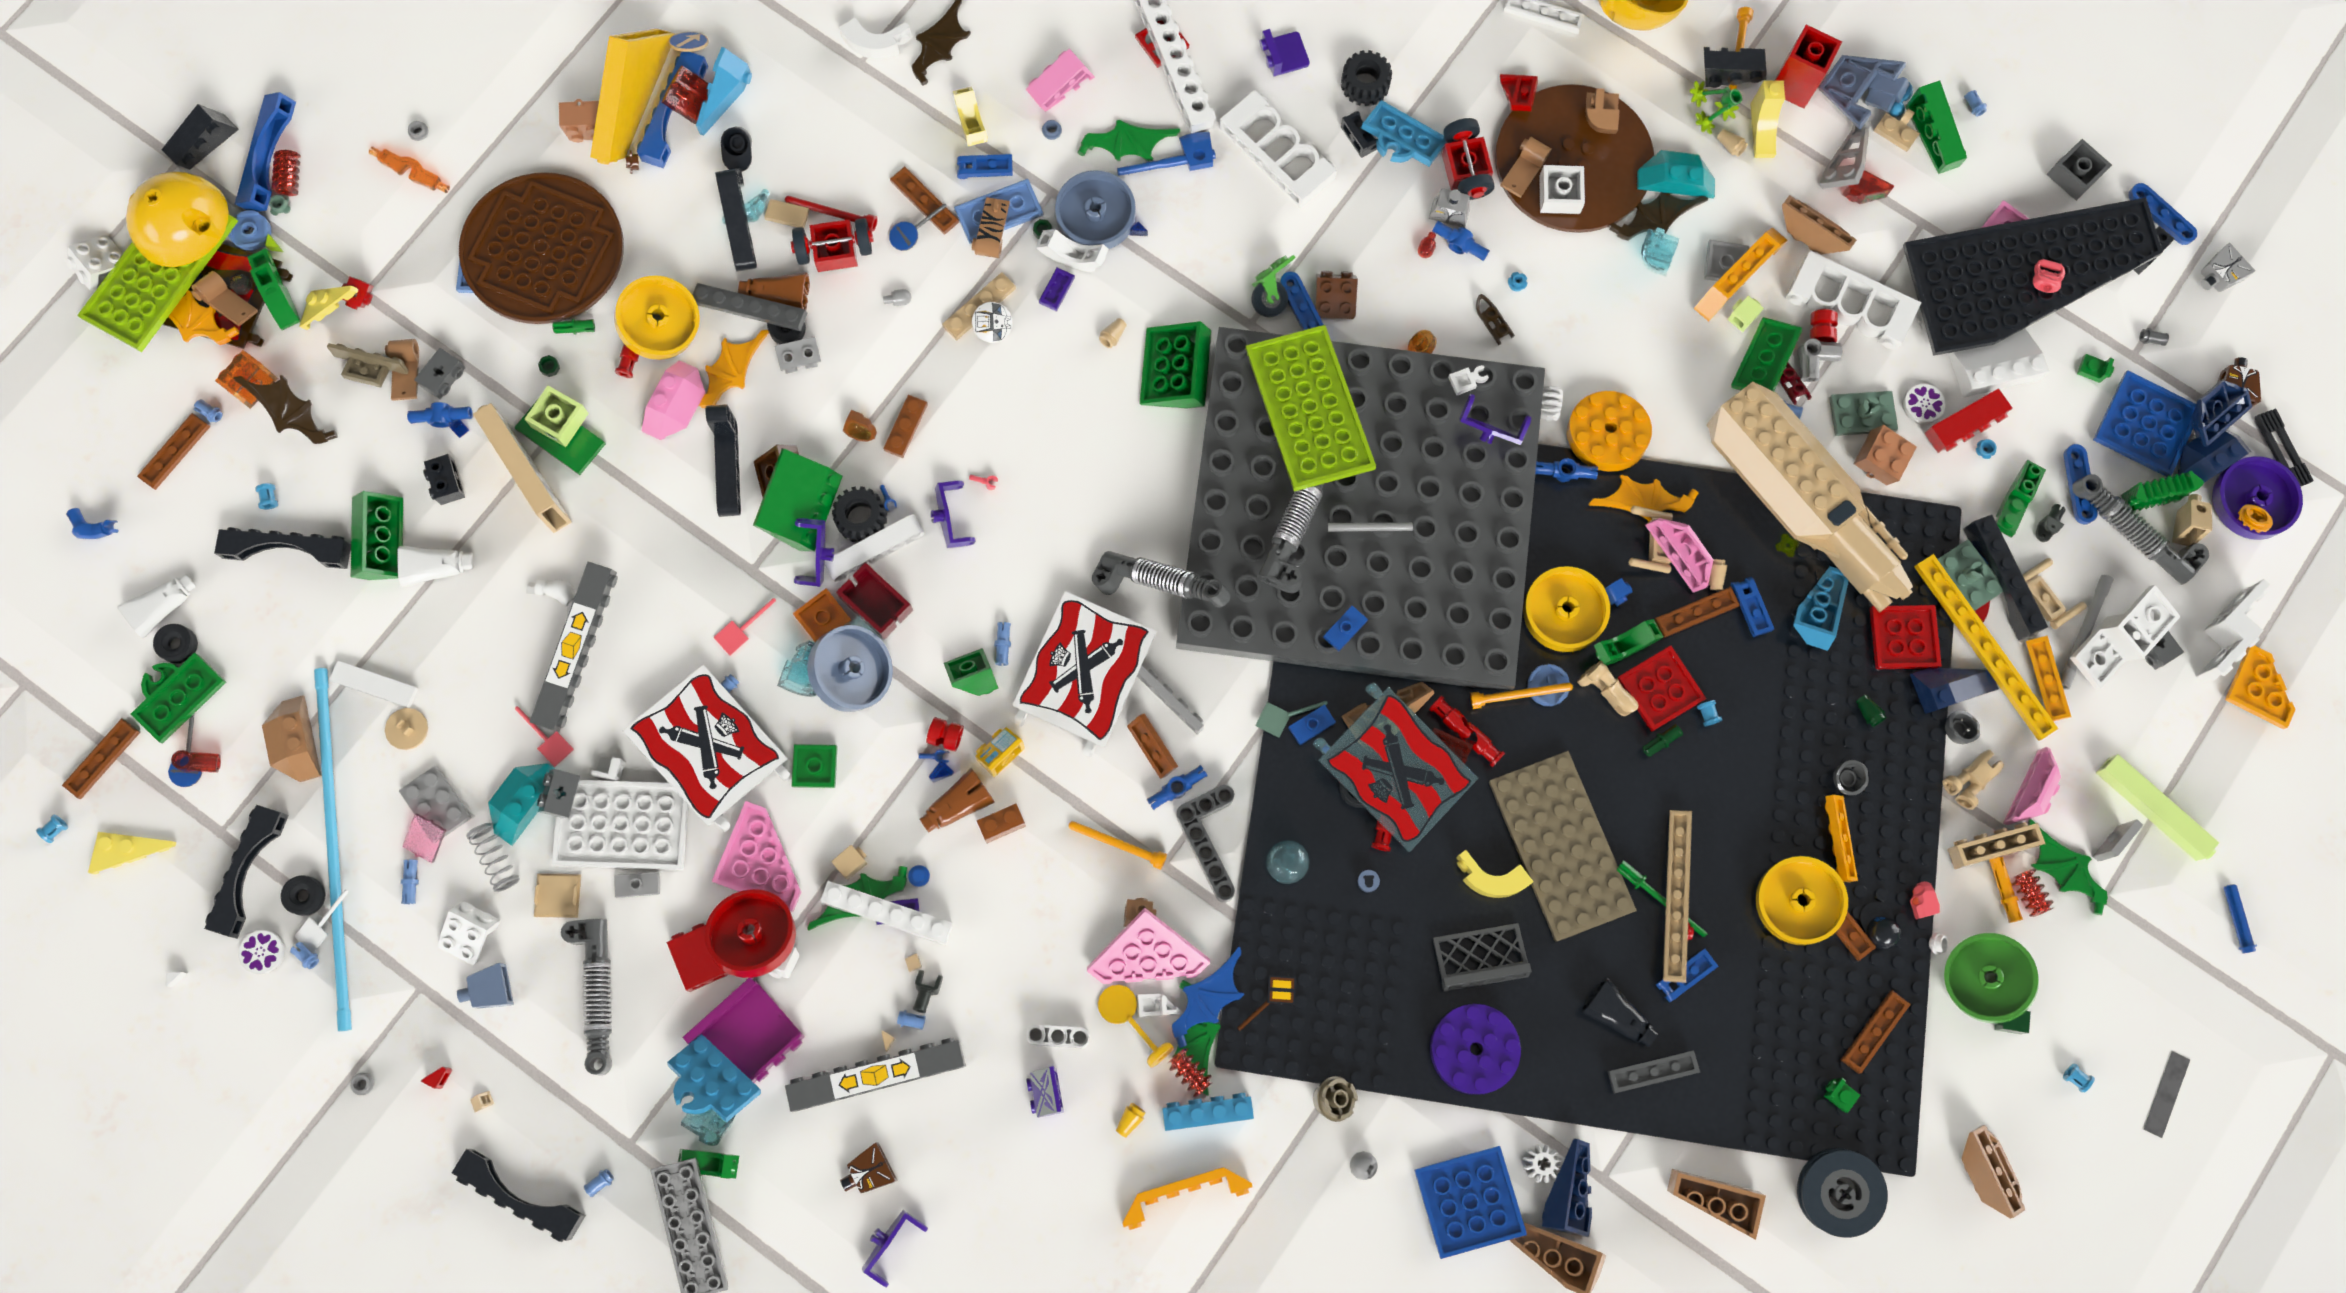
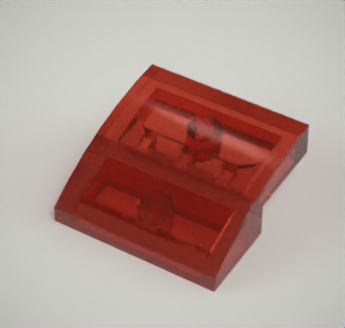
M680 66L661 103L693 124H696L704 100H708V82L684 66Z

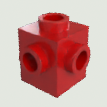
M350 276L347 283H343L342 287L353 286L358 291L357 296L354 294L348 301L342 299L346 301L345 305L356 310L358 307L365 308L366 305L369 306L373 298L371 292L374 286Z

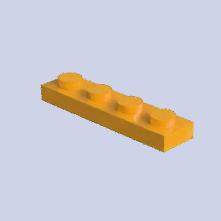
M2048 635L2026 641L2046 712L2053 721L2072 717Z
M1840 795L1825 796V809L1830 821L1829 832L1833 839L1832 851L1837 862L1836 872L1843 882L1858 881L1844 797Z

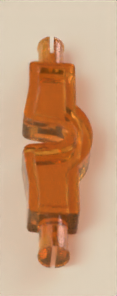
M373 146L371 150L369 149L370 155L377 157V160L382 165L390 168L398 175H403L409 168H412L409 174V179L412 182L425 186L432 191H435L437 188L444 193H448L447 190H450L449 185L442 183L437 175L425 170L417 160L407 156L400 157L387 149L380 151Z

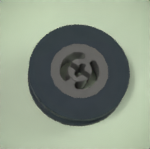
M1832 1148L1817 1153L1804 1165L1797 1182V1198L1806 1218L1817 1228L1836 1237L1852 1238L1869 1232L1879 1223L1887 1207V1185L1879 1168L1867 1157L1848 1149ZM1842 1177L1850 1178L1854 1183L1855 1190L1849 1187L1850 1185L1837 1181V1179ZM1841 1189H1843V1192L1845 1193L1843 1197L1841 1196L1842 1194L1840 1193V1190H1841ZM1829 1195L1832 1198H1834L1835 1201L1841 1204H1846L1847 1206L1843 1208H1835L1833 1204L1830 1202Z

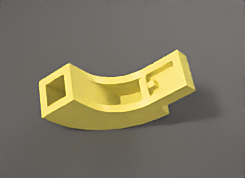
M972 86L952 91L967 145L972 146L987 142V133L980 117Z
M1467 850L1456 857L1459 868L1464 873L1467 872L1469 874L1463 881L1472 890L1481 895L1492 898L1509 897L1519 893L1533 883V880L1521 865L1506 875L1492 876L1481 870Z

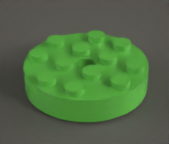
M1982 933L1968 937L1952 950L1946 961L1944 979L1952 1001L1963 1013L1978 1021L1986 1023L2011 1021L2024 1014L2037 996L2039 975L2035 961L2023 945L2008 936L1996 933ZM1988 973H1995L1998 976V982L1987 983L1985 976Z

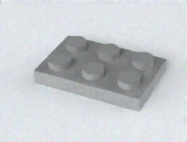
M437 766L432 767L399 790L434 843H437L472 818Z

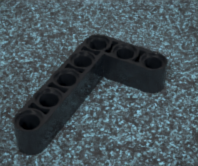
M735 168L715 172L735 269L737 272L757 268L756 257L741 187H744L741 169Z
M728 404L706 406V421L714 434L717 513L719 517L740 516L741 497L737 421Z

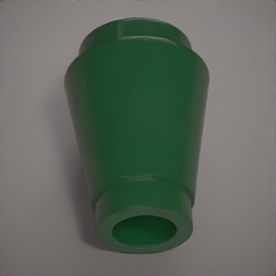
M1867 694L1856 701L1866 723L1872 727L1880 724L1887 718L1884 714L1885 711L1869 698Z

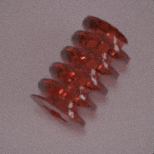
M292 150L276 151L273 155L274 168L272 170L273 183L271 188L281 195L297 196L298 190L296 188L299 187V183L296 181L299 180L297 174L300 173V169L297 166H300L298 159L301 158V155Z
M2035 868L2012 877L2016 878L2012 886L2020 885L2016 893L2025 894L2020 899L2021 902H2029L2025 909H2033V912L2029 915L2030 917L2041 915L2055 908H2050L2054 903L2052 899L2045 900L2049 893L2041 892L2045 885L2036 884L2041 878L2040 876H2032L2036 872Z
M1186 1047L1168 1062L1172 1063L1169 1070H1178L1175 1077L1183 1076L1181 1084L1190 1083L1187 1091L1195 1089L1193 1097L1196 1098L1212 1084L1209 1083L1212 1075L1203 1076L1206 1069H1197L1200 1062H1191L1194 1057L1193 1054L1185 1056L1188 1051Z

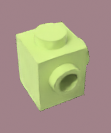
M1747 296L1743 301L1739 299L1732 307L1734 311L1728 318V321L1744 332L1764 308L1756 299Z

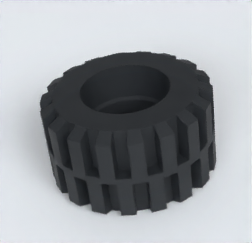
M1362 50L1359 54H1352V58L1349 57L1343 67L1341 78L1342 91H1344L1345 97H1350V102L1356 101V105L1359 106L1361 103L1365 104V106H1369L1370 103L1376 105L1378 101L1384 100L1392 80L1390 62L1386 63L1387 58L1385 56L1381 58L1380 53L1376 52V54H1373L1372 50H1368V53ZM1370 74L1376 81L1364 83L1356 76Z
M856 486L851 487L852 491L844 490V495L841 496L839 494L837 496L838 502L834 501L833 521L838 531L842 533L845 539L849 538L854 543L856 540L860 542L885 528L884 524H887V512L880 496L877 493L874 494L872 489L866 490L863 486H860L859 490H857ZM865 506L871 509L870 517L863 523L857 524L848 520L850 512L856 507Z

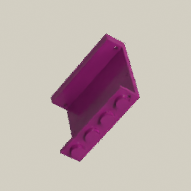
M748 978L682 1038L687 1044H690L702 1034L755 1083L756 1081L761 1082L769 1075L768 1070L772 1066H779L786 1059L785 1055L790 1050L793 1052L802 1045L803 1042L801 1040L805 1036L754 978Z

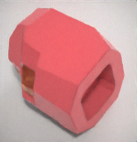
M1926 881L1917 883L1910 900L1915 919L1940 913V904L1932 885Z

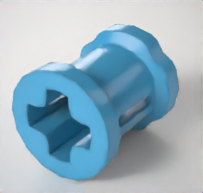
M264 483L255 487L256 492L259 494L260 502L258 507L260 509L269 510L278 507V501L275 500L274 495L275 485Z
M1715 700L1697 706L1704 718V726L1722 721V717H1719Z
M55 814L50 817L51 820L42 828L36 829L37 834L48 843H52L54 841L53 838L62 830L68 829L66 822Z
M2072 1064L2063 1075V1079L2076 1085L2081 1093L2088 1091L2095 1081L2092 1075L2088 1076L2081 1071L2077 1064Z

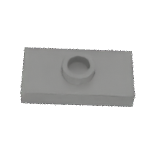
M659 872L614 876L616 898L660 894Z

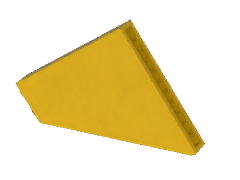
M656 28L609 36L590 155L591 158L597 159L598 163L609 165L610 162H618V160L626 158L670 51L669 38L675 35V33Z

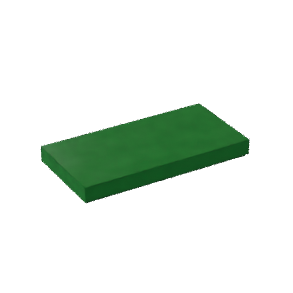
M1763 317L1732 381L1731 388L1741 391L1750 383L1755 382L1771 391H1775L1802 333V327Z
M532 407L514 427L515 430L578 475L583 473L606 445L603 440L581 425L568 445L564 447L531 428L525 421V417Z

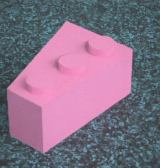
M1069 48L1067 51L1062 52L1052 65H1048L1038 78L1033 79L1026 88V91L1046 112L1065 99V93L1071 89L1076 91L1080 88L1079 84L1087 78L1092 80L1094 76Z

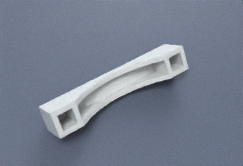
M827 881L820 900L824 905L881 922L945 946L953 926L951 922Z

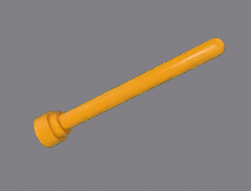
M1741 7L1737 12V19L1740 24L1735 48L1736 52H1740V48H1744L1747 25L1753 19L1754 10L1750 7ZM1729 84L1730 90L1737 89V85Z
M1562 683L1487 695L1479 693V691L1471 692L1472 709H1479L1485 706V703L1571 691L1573 685L1571 683Z
M1071 821L1068 825L1071 830L1149 860L1150 864H1153V867L1161 870L1165 863L1167 854L1164 852H1149L1074 821Z

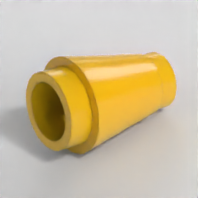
M1134 1103L1126 1106L1116 1131L1127 1138L1145 1119L1143 1116L1146 1112Z

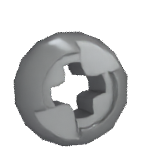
M1365 1151L1356 1153L1349 1165L1351 1173L1360 1180L1371 1179L1378 1169L1376 1158L1371 1153Z

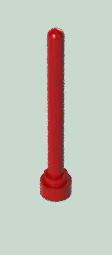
M786 196L784 199L786 203L806 207L809 210L840 219H850L851 222L866 218L869 230H872V232L875 231L878 217L875 215L860 216L792 196Z

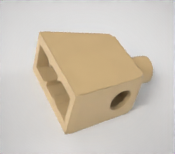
M2189 495L2188 502L2177 511L2172 537L2173 543L2184 546L2197 544L2212 531V505L2202 502L2201 495Z

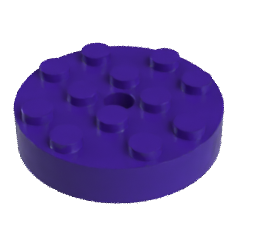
M2261 456L2243 458L2226 468L2216 479L2212 492L2214 509L2221 522L2235 534L2253 540L2269 539L2286 531L2298 520L2303 507L2302 490L2294 474L2280 462ZM2248 504L2259 506L2269 513L2273 520V525L2267 532L2261 531L2257 533L2254 529L2250 531L2249 527L2243 526V521L2238 519L2240 516L2238 514L2239 510Z
M1468 1004L1450 1011L1438 1022L1431 1037L1430 1054L1436 1072L1447 1085L1459 1092L1477 1095L1493 1092L1504 1086L1513 1077L1519 1065L1521 1045L1514 1025L1503 1013L1487 1005ZM1476 1043L1482 1052L1478 1055H1473L1470 1051L1471 1044Z

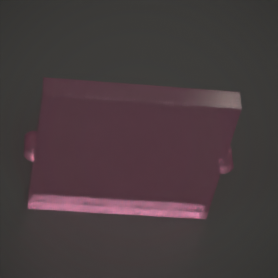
M414 814L402 847L414 853L416 857H421L430 863H434L446 829L435 824L432 819L428 820L419 814Z

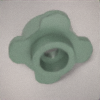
M287 195L272 196L269 201L270 213L274 216H277L279 213H289L291 210L288 205L289 197Z

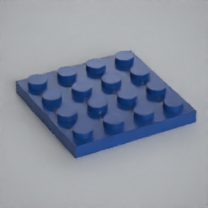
M2127 370L2116 389L2093 441L2165 477L2172 476L2181 457L2183 446L2186 445L2192 433L2191 417L2196 404Z
M1500 1146L1414 1170L1440 1259L1527 1235Z

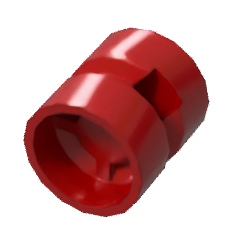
M1828 309L1812 312L1810 325L1813 328L1810 330V339L1814 338L1820 342L1836 343L1837 329L1835 327L1838 325V313Z
M934 717L929 727L926 743L937 747L943 745L944 749L956 752L962 738L964 726L953 722L947 724L946 720Z

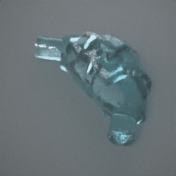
M763 189L759 195L744 204L748 223L757 221L764 212L767 197L770 194L767 189ZM723 216V217H722V222H723L724 224H726V223H725L724 216Z

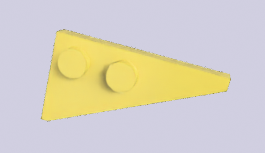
M353 286L310 291L306 298L307 304L299 327L305 330L310 329V323L313 320L321 321L326 315H329L339 307L338 302L345 299L348 301L357 293L358 289Z
M98 832L88 873L98 874L99 871L116 868L124 863H131L146 858L147 855L156 852L167 851L171 847H175L176 842Z

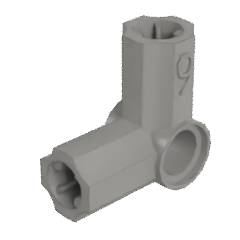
M1814 338L1803 343L1797 350V356L1800 359V379L1803 382L1818 381L1819 360L1840 361L1843 353L1841 343L1820 342ZM1807 347L1812 350V353L1808 352Z

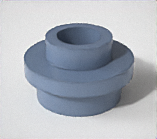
M1048 120L1042 126V134L1049 140L1059 138L1062 133L1061 125L1055 120ZM1050 129H1054L1055 132H1052V133H1051V132H1049V130H1050Z

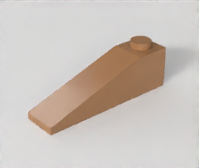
M1419 682L1398 690L1394 697L1399 699L1413 716L1434 694V691L1423 682ZM1385 696L1378 698L1379 702L1368 706L1366 703L1361 704L1342 715L1343 721L1356 739L1370 725ZM1379 714L1372 725L1384 735H1386L1383 726L1387 724L1391 725V733L1393 735L1399 731L1393 722ZM1358 740V743L1369 753L1374 751L1364 742Z
M1523 1222L1527 1235L1511 1239L1510 1242L1566 1289L1576 1293H1591L1600 1277L1606 1255Z

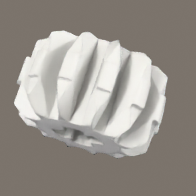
M1556 386L1543 387L1541 419L1546 421H1557L1559 419L1563 399L1561 388Z
M1535 1145V1151L1528 1149L1527 1151L1531 1158H1523L1524 1161L1529 1162V1165L1523 1166L1524 1170L1531 1169L1528 1177L1532 1178L1536 1175L1535 1182L1540 1183L1542 1178L1545 1183H1549V1176L1556 1179L1557 1175L1553 1171H1560L1561 1168L1555 1166V1163L1561 1162V1158H1553L1557 1151L1552 1150L1549 1152L1548 1145H1544L1543 1150L1540 1145ZM1544 1158L1547 1166L1540 1169L1541 1166L1538 1165V1160H1543Z

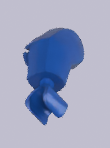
M79 508L70 509L66 513L73 526L71 533L76 538L99 539L119 532L118 529H114V524L118 523L116 520H105L104 522L91 524L85 521Z

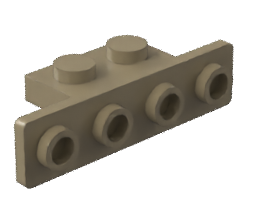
M328 343L327 345L328 350L334 357L348 360L341 373L344 379L381 388L389 370L406 375L409 372L404 362L396 357L391 359L379 353L371 354L359 348H347L342 344L334 345Z

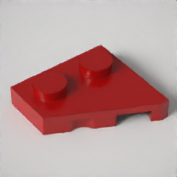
M1500 74V83L1511 110L1531 112L1538 85V76Z

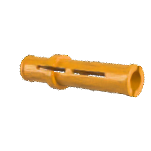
M1998 857L1989 860L2002 899L2000 903L2004 905L2008 922L2013 923L2023 920L2017 902L2019 899L2013 891L2004 858Z

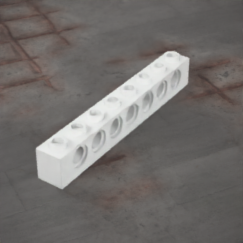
M1134 0L1143 23L1148 30L1151 42H1153L1156 54L1161 61V66L1189 133H1197L1212 128L1214 119H1216L1214 109L1208 105V95L1200 86V76L1193 69L1192 57L1187 55L1186 43L1179 36V27L1177 22H1174L1171 17L1172 10L1170 5H1166L1165 0ZM1162 20L1165 24H1159L1157 21ZM1169 37L1172 41H1166L1164 39ZM1171 55H1176L1179 58L1175 59ZM1178 73H1185L1186 76H1181ZM1185 90H1192L1194 93H1188ZM1193 107H1199L1201 110H1194Z

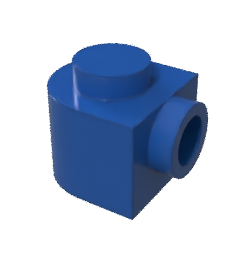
M1622 578L1605 588L1610 605L1616 604V606L1627 601L1626 597L1633 592L1629 583L1624 582Z

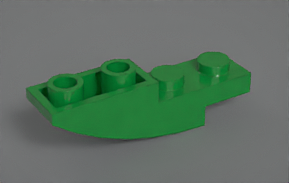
M265 248L248 256L247 258L252 268L250 272L279 328L283 331L301 322L289 291L281 281L270 251Z
M2030 460L2024 463L1996 514V523L2001 533L2011 538L2016 534L2028 504L2033 500L2046 469Z

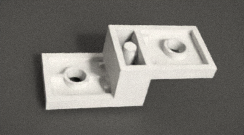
M2265 579L2243 589L2204 630L2222 650L2196 676L2202 683L2210 679L2214 681L2220 675L2225 676L2233 669L2231 665L2235 661L2241 660L2247 654L2245 650L2248 647L2254 646L2260 640L2258 636L2264 630L2246 614L2253 609L2252 604L2255 600L2259 601L2267 594L2265 590L2271 584Z
M2155 585L2149 586L2124 614L2107 616L2074 652L2070 659L2095 689H2101L2125 661L2144 658L2175 624L2180 615ZM2151 610L2154 612V620L2150 616ZM2096 655L2100 657L2099 664L2095 660Z

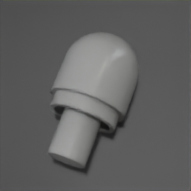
M906 289L894 290V292H891V295L883 296L884 304L893 303L894 306L907 305L912 299L911 293Z

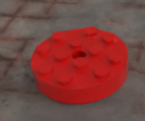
M759 889L736 892L722 900L710 914L705 927L706 947L714 962L726 973L742 978L758 977L775 970L787 959L796 939V925L788 906L775 894ZM750 931H754L753 935L755 938H753L751 934L747 935V933Z

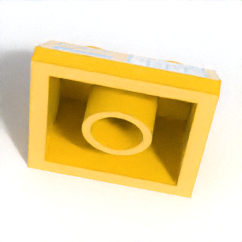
M1007 727L1003 730H997L992 735L993 740L988 744L984 743L976 751V760L994 778L1025 749L1023 741Z

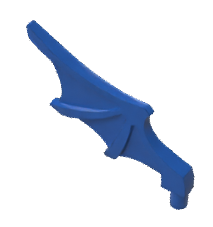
M1240 947L1235 950L1231 957L1215 973L1196 984L1183 988V992L1187 995L1188 1003L1184 1013L1172 1024V1033L1174 1038H1176L1179 1048L1187 1046L1184 1035L1188 1034L1187 1030L1190 1027L1203 1022L1218 1023L1219 1019L1217 1017L1220 1010L1226 1004L1239 1000L1244 995V993H1239L1233 980L1234 967L1241 956Z

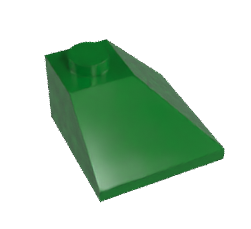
M983 648L943 663L951 685L954 688L977 696L990 694L994 690L999 689Z

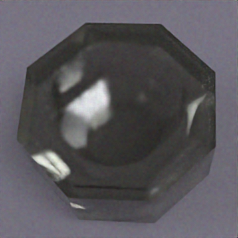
M236 274L230 279V288L238 295H246L252 290V281L244 274Z

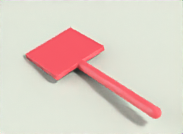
M771 599L740 628L731 621L713 638L731 656L749 639L742 631L766 611L776 599Z
M518 706L515 707V710L545 740L537 749L554 767L574 750L557 731L548 738L535 724L530 723V718Z

